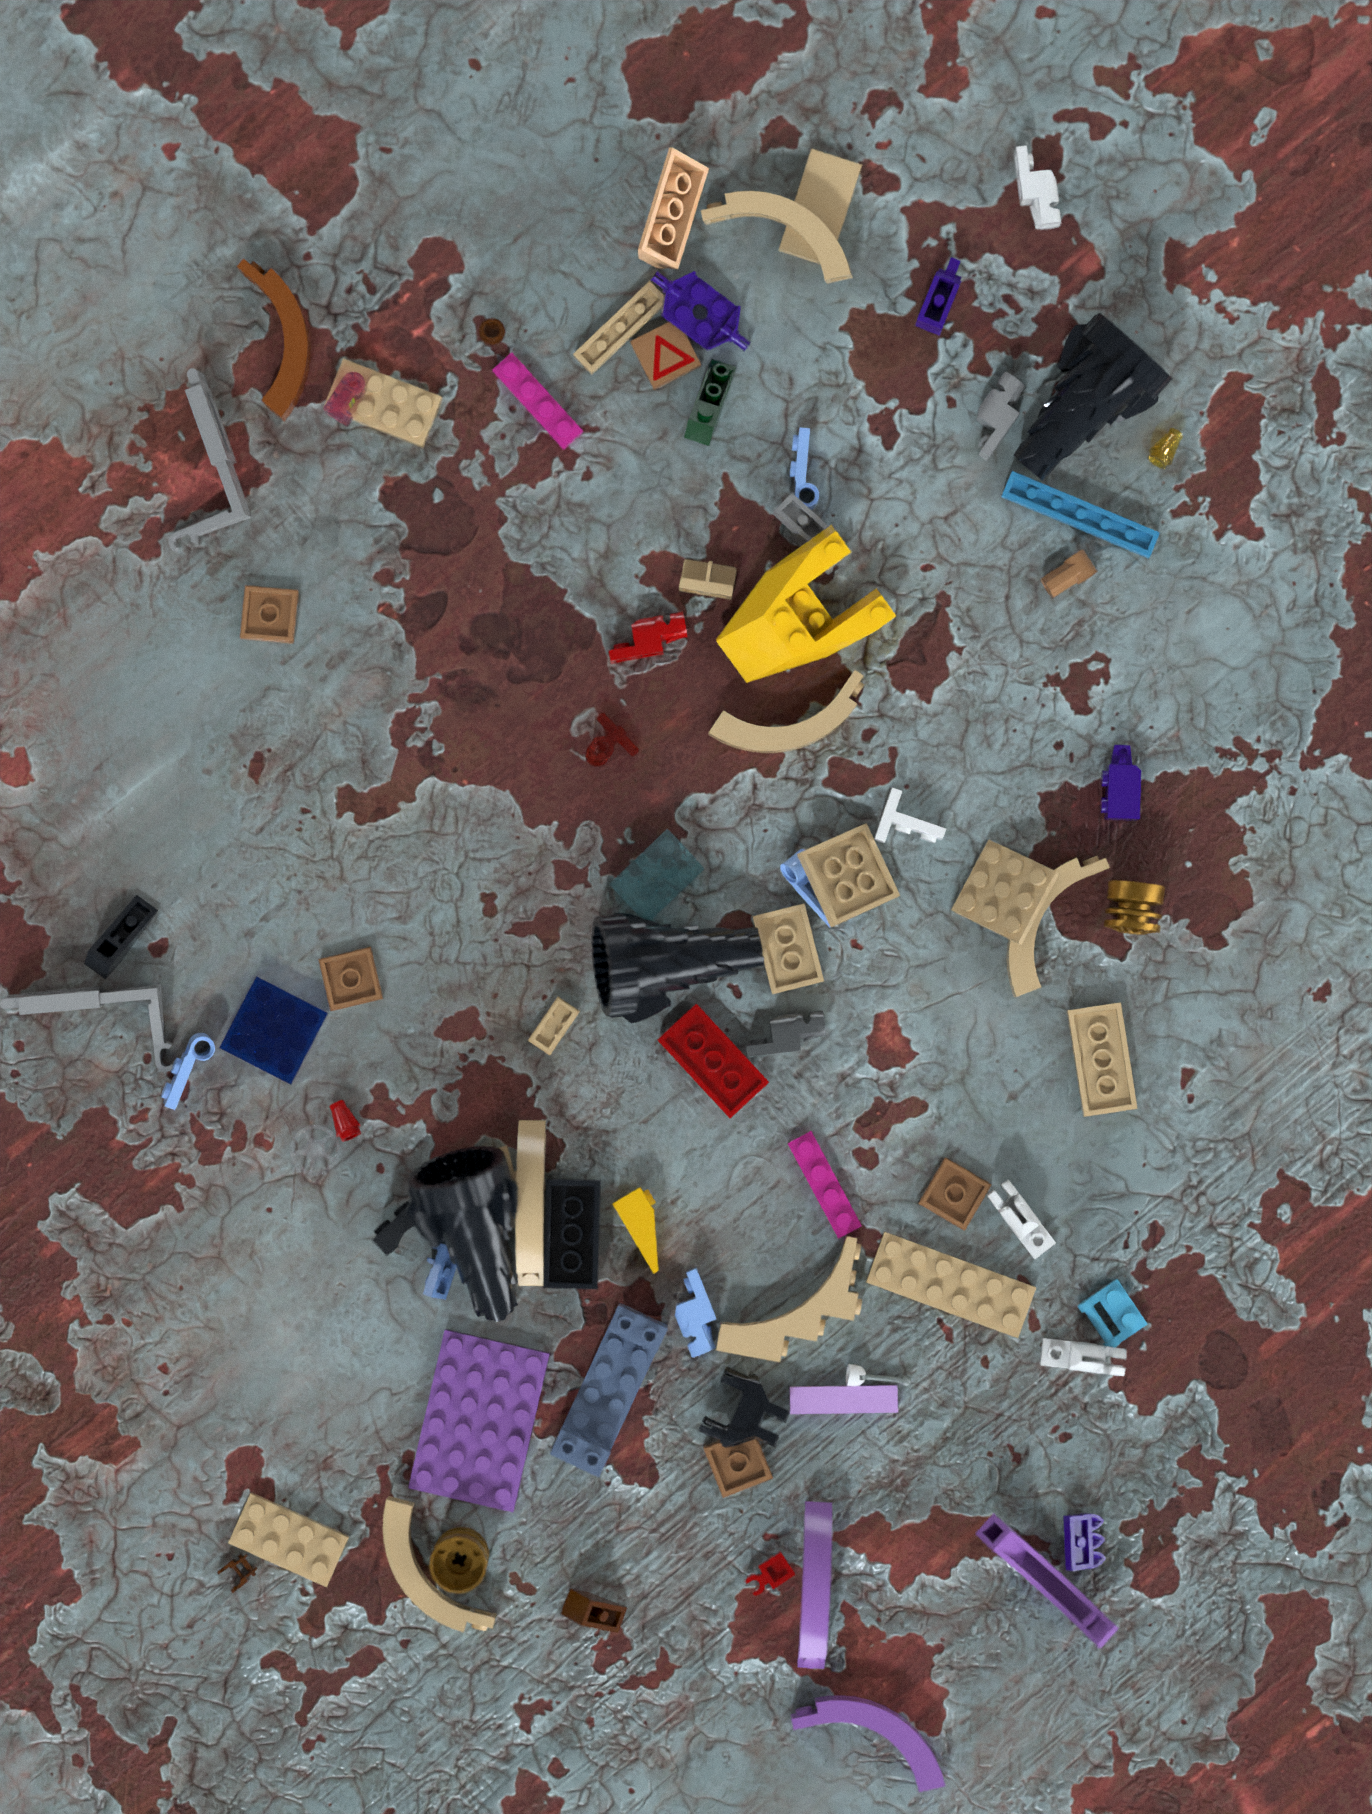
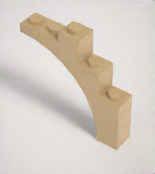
M845 1236L840 1256L831 1274L821 1287L801 1305L783 1315L765 1321L750 1323L721 1322L716 1351L780 1362L781 1356L786 1357L789 1341L784 1340L785 1336L817 1341L818 1335L823 1336L826 1320L821 1319L822 1315L854 1321V1316L860 1315L862 1299H858V1292L848 1290L849 1286L854 1287L856 1271L852 1270L854 1259L859 1260L861 1244L857 1243V1237Z

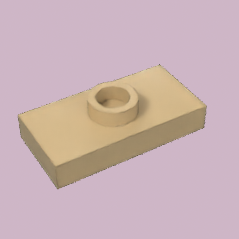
M558 996L528 1041L548 1055H551L580 1011Z

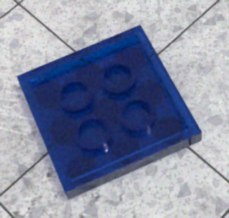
M256 976L219 1048L292 1085L329 1013Z

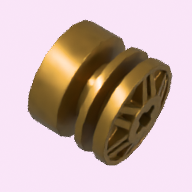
M1110 880L1108 882L1107 899L1118 902V907L1107 908L1105 913L1117 915V920L1105 919L1104 927L1114 929L1120 933L1136 935L1160 933L1161 926L1150 924L1149 919H1162V915L1150 911L1151 906L1163 905L1165 887L1148 883Z
M455 1527L443 1533L433 1548L429 1565L432 1578L438 1586L448 1592L463 1593L471 1591L480 1584L489 1562L490 1552L486 1540L479 1532L468 1527ZM457 1552L460 1555L466 1554L464 1561L461 1558L455 1559Z

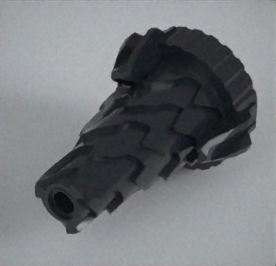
M1099 312L1087 324L1075 325L1072 328L1062 349L1059 362L1056 365L1062 372H1069L1054 387L1056 393L1041 408L1038 419L1027 430L1029 435L1013 455L1028 470L1044 481L1064 458L1070 456L1085 441L1089 443L1107 423L1110 426L1115 420L1120 423L1155 405L1158 401V395L1173 379L1132 339Z
M626 913L599 916L594 918L592 924V963L596 990L602 1011L607 1017H624L630 1023L640 1022L670 1007L671 1000L666 996V992L689 990V985L711 983L716 981L718 977L737 975L738 971L750 970L764 965L761 939L757 927L730 930L726 928L699 929L698 925L671 928V924L659 925V923Z
M474 1146L434 1157L415 1168L409 1174L407 1183L411 1200L406 1208V1213L420 1235L428 1242L430 1248H437L441 1242H445L450 1260L457 1266L462 1285L465 1283L467 1285L476 1315L478 1317L485 1316V1319L494 1322L506 1320L507 1315L514 1311L515 1306H518L512 1284H516L511 1268L512 1255L508 1240L511 1238L509 1230L515 1228L519 1188L518 1184L511 1178L505 1153L500 1148H495L494 1146Z

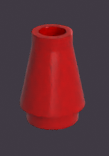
M344 1100L337 1101L329 1106L336 1136L340 1137L342 1142L349 1141L361 1134V1125L346 1106Z

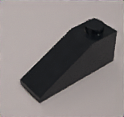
M136 895L88 950L84 964L104 979H107L135 944L158 910Z

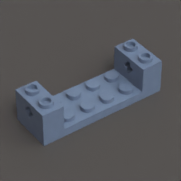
M619 1303L551 1449L550 1455L597 1477L600 1476L643 1379L668 1330L667 1324Z

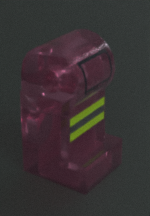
M357 372L347 373L323 408L325 414L346 427L353 420L352 413L349 411L356 400L362 398L367 390L365 380L361 374Z

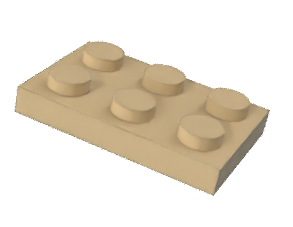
M805 903L752 916L754 925L759 931L764 965L772 994L824 982Z

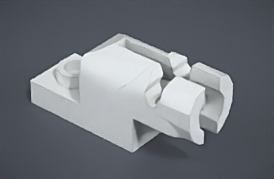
M1027 146L1016 147L1014 160L1020 206L1031 205L1030 209L1036 229H1052L1061 226L1060 210L1054 209L1059 202L1057 182L1051 170L1030 172V170L1034 169L1032 153L1028 154Z
M1007 1179L1000 1184L1008 1195L1006 1201H1003L995 1190H992L987 1196L1030 1255L1036 1259L1056 1244V1242L1043 1227L1041 1221L1016 1188Z
M1042 1338L1040 1365L1124 1376L1125 1367L1107 1363L1106 1357L1126 1359L1127 1352L1126 1349L1101 1346L1094 1343Z

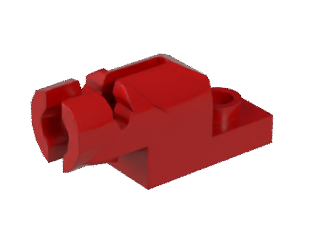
M683 611L671 613L668 625L663 621L662 615L643 618L634 622L631 628L635 646H629V643L613 645L614 650H609L611 664L662 655V642L666 641V644L687 637Z

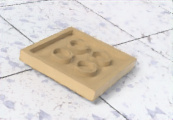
M867 823L797 854L830 927H834L900 896Z
M988 840L951 910L1022 945L1059 873L994 841Z

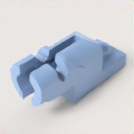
M696 1267L686 1271L688 1277L683 1279L689 1294L694 1292L695 1297L676 1304L675 1317L683 1337H696L687 1344L692 1358L716 1348L713 1342L711 1325H707L708 1322L716 1320V1315Z

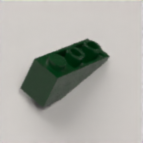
M711 359L689 416L684 438L707 446L710 445L737 367Z

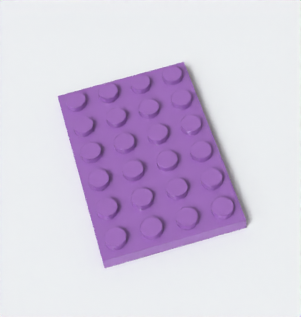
M445 1329L408 1488L514 1512L550 1353Z

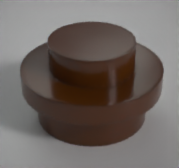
M488 318L480 324L479 336L484 343L496 345L504 339L505 327L500 320Z

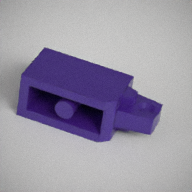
M951 257L946 271L940 268L938 272L936 271L917 318L916 327L940 336L961 284L960 280L962 277L956 275L960 260Z
M1114 745L1110 764L1106 766V771L1102 770L1101 786L1105 787V797H1101L1100 813H1105L1104 820L1137 821L1140 819L1141 770L1132 764L1131 748L1129 745Z

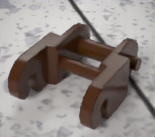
M240 1554L238 1556L239 1560L233 1559L217 1571L218 1575H220L227 1568H233L241 1578L240 1583L230 1590L232 1593L250 1580L248 1576L252 1575L254 1577L256 1575L255 1571L258 1568H252L245 1559L248 1556L247 1554L244 1556ZM240 1562L248 1571L245 1576L236 1566Z

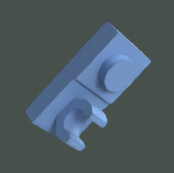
M440 1243L439 1247L433 1248L438 1251L436 1258H427V1262L433 1264V1267L426 1278L423 1294L432 1298L446 1300L457 1266L451 1262L446 1244Z

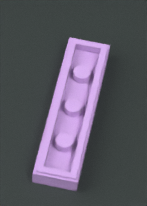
M897 1385L789 1386L790 1414L898 1413Z

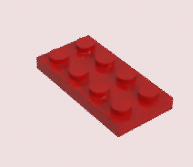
M697 1004L657 1039L730 1119L769 1083Z

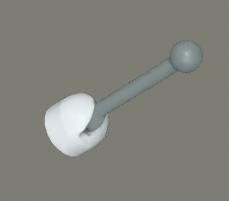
M848 1364L846 1370V1386H859L866 1379L901 1383L903 1386L911 1384V1378L907 1375L900 1378L866 1374L864 1368L854 1364Z

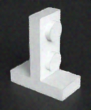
M892 788L874 840L884 843L891 824L896 825L895 830L902 833L910 834L911 830L921 833V839L935 843L936 839L942 840L946 828L896 812L902 791Z

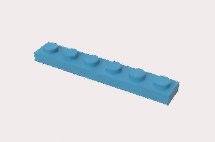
M1014 471L1011 472L1001 496L1148 559L1160 532Z

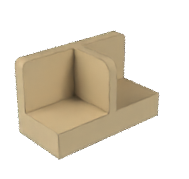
M686 559L683 564L679 591L732 600L736 568L713 564V561L705 563Z

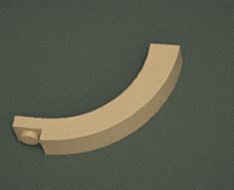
M737 191L725 194V205H722V202L708 204L707 209L701 210L702 219L706 225L739 217H762L782 223L800 234L813 248L821 264L827 284L853 278L845 253L833 233L815 214L793 200L767 192Z
M854 670L839 694L825 709L800 723L782 727L757 726L739 720L723 710L708 735L731 747L757 753H779L803 748L830 734L849 717L857 706V703L851 700L850 696L852 695L856 698L865 685L861 682L863 675Z
M1098 856L1082 861L1084 867H1081L1078 859L1075 858L1056 868L1054 871L1059 873V876L1022 945L1008 939L1007 972L1014 997L1041 988L1034 962V943L1040 920L1046 909L1063 890L1073 883L1109 869L1106 858L1099 860Z
M519 1120L516 1167V1183L519 1188L516 1215V1273L518 1286H543L546 1121Z
M388 1496L383 1515L384 1546L391 1570L405 1594L426 1615L449 1628L464 1632L466 1624L469 1622L472 1623V1628L487 1631V1628L493 1629L497 1616L496 1613L473 1608L449 1598L427 1578L417 1561L411 1540V1518L415 1502Z

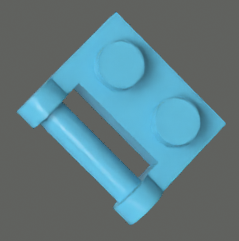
M1118 1279L1113 1280L1077 1305L1081 1313L1085 1312L1103 1339L1104 1346L1116 1347L1147 1325V1322ZM1096 1303H1101L1120 1331L1116 1335H1112L1094 1308Z

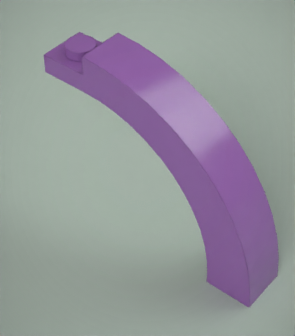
M805 1501L802 1598L797 1667L825 1668L832 1551V1503Z
M994 1513L975 1533L987 1546L1048 1598L1096 1646L1101 1648L1119 1629L1059 1570Z
M831 1695L816 1697V1709H811V1706H805L796 1709V1713L791 1714L794 1730L836 1722L852 1723L869 1728L888 1739L903 1754L913 1771L919 1792L945 1787L939 1764L926 1740L905 1718L884 1705L860 1697Z

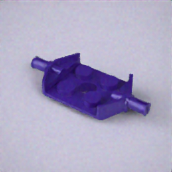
M659 271L654 274L651 281L663 289L662 292H664L662 317L707 351L726 342L735 343L743 351L748 348L747 346L751 342L737 331L741 310L739 305L733 304L695 275V271L674 281L668 280ZM695 305H702L706 309L707 313L704 319L699 320L694 317L692 311Z

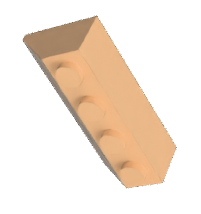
M669 148L638 247L639 259L656 268L663 269L679 268L709 170L708 167L674 148Z

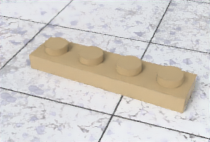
M649 281L594 333L573 356L591 375L594 374L662 309L664 295Z

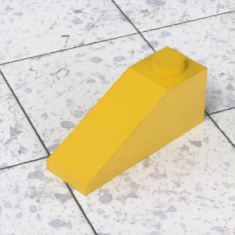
M640 1186L613 1202V1206L654 1274L659 1270L655 1212L652 1206L656 1201L648 1189L643 1191Z

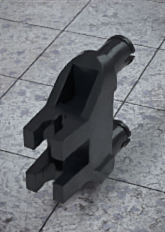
M727 1366L724 1371L725 1375H722L720 1382L741 1390L743 1394L731 1424L726 1426L705 1416L702 1422L707 1426L701 1424L699 1432L720 1440V1444L725 1448L737 1446L755 1439L775 1448L779 1435L762 1428V1422L765 1415L786 1424L790 1411L769 1402L757 1375L750 1374L747 1376Z

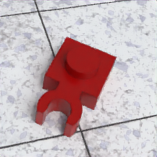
M779 1551L758 1565L761 1570L760 1574L753 1573L748 1575L745 1582L746 1584L753 1580L759 1582V1587L753 1591L754 1596H757L764 1591L766 1584L769 1583L772 1589H775L796 1574L783 1553Z

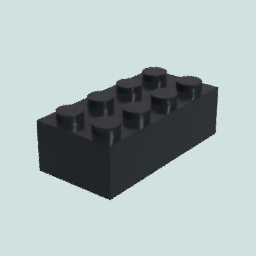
M546 1179L543 1288L598 1289L601 1180Z

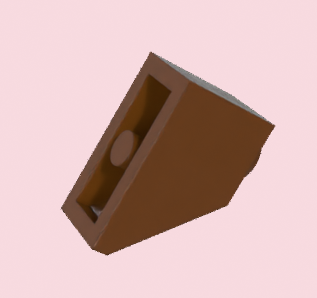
M570 1588L560 1614L580 1626L618 1633L627 1607L590 1592Z

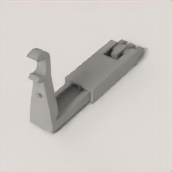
M194 368L187 371L191 388L186 389L185 392L211 465L217 467L232 512L229 513V510L223 511L172 533L168 542L171 550L177 553L179 550L177 540L181 537L190 535L191 542L198 544V536L252 517L233 466L237 462L211 389L208 386L205 375Z
M161 984L104 989V986L29 992L7 995L0 1001V1006L3 1009L19 1008V1015L100 1008L105 1003L151 1000V1003L148 1004L155 1063L161 1071L168 1072L172 1069V1063L165 1065L162 1062L161 1050L163 1048L169 1049L173 1043L165 1041Z

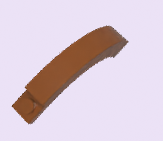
M243 259L237 266L238 270L270 299L279 314L283 327L284 353L281 367L273 385L261 401L285 422L301 397L309 372L310 341L307 325L299 304L282 278L272 268L265 275H262L265 271L256 262L248 263Z

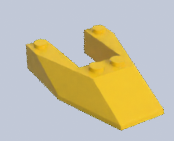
M832 525L767 570L716 638V642L746 683L828 657L872 634L896 617L877 588L834 619L831 618L808 585L809 582L851 553Z

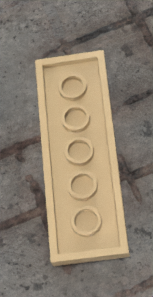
M885 1231L866 1283L1016 1338L1020 1335L1036 1287Z

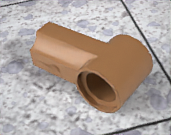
M1083 549L1065 560L1063 565L1040 579L1045 590L1052 598L1076 583L1084 582L1098 572Z

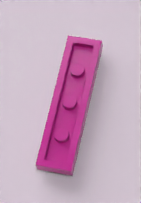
M512 352L492 369V372L563 450L583 433V430Z
M812 1131L787 1143L838 1239L861 1227L862 1225Z

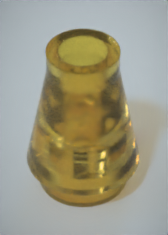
M1170 428L1149 449L1148 460L1161 469L1171 465L1179 443L1183 438L1182 433L1177 429Z

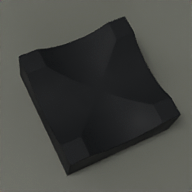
M408 1201L403 1203L394 1212L396 1218L392 1222L387 1219L373 1231L377 1236L372 1241L386 1256L399 1246L404 1233L411 1227H414L406 1213Z

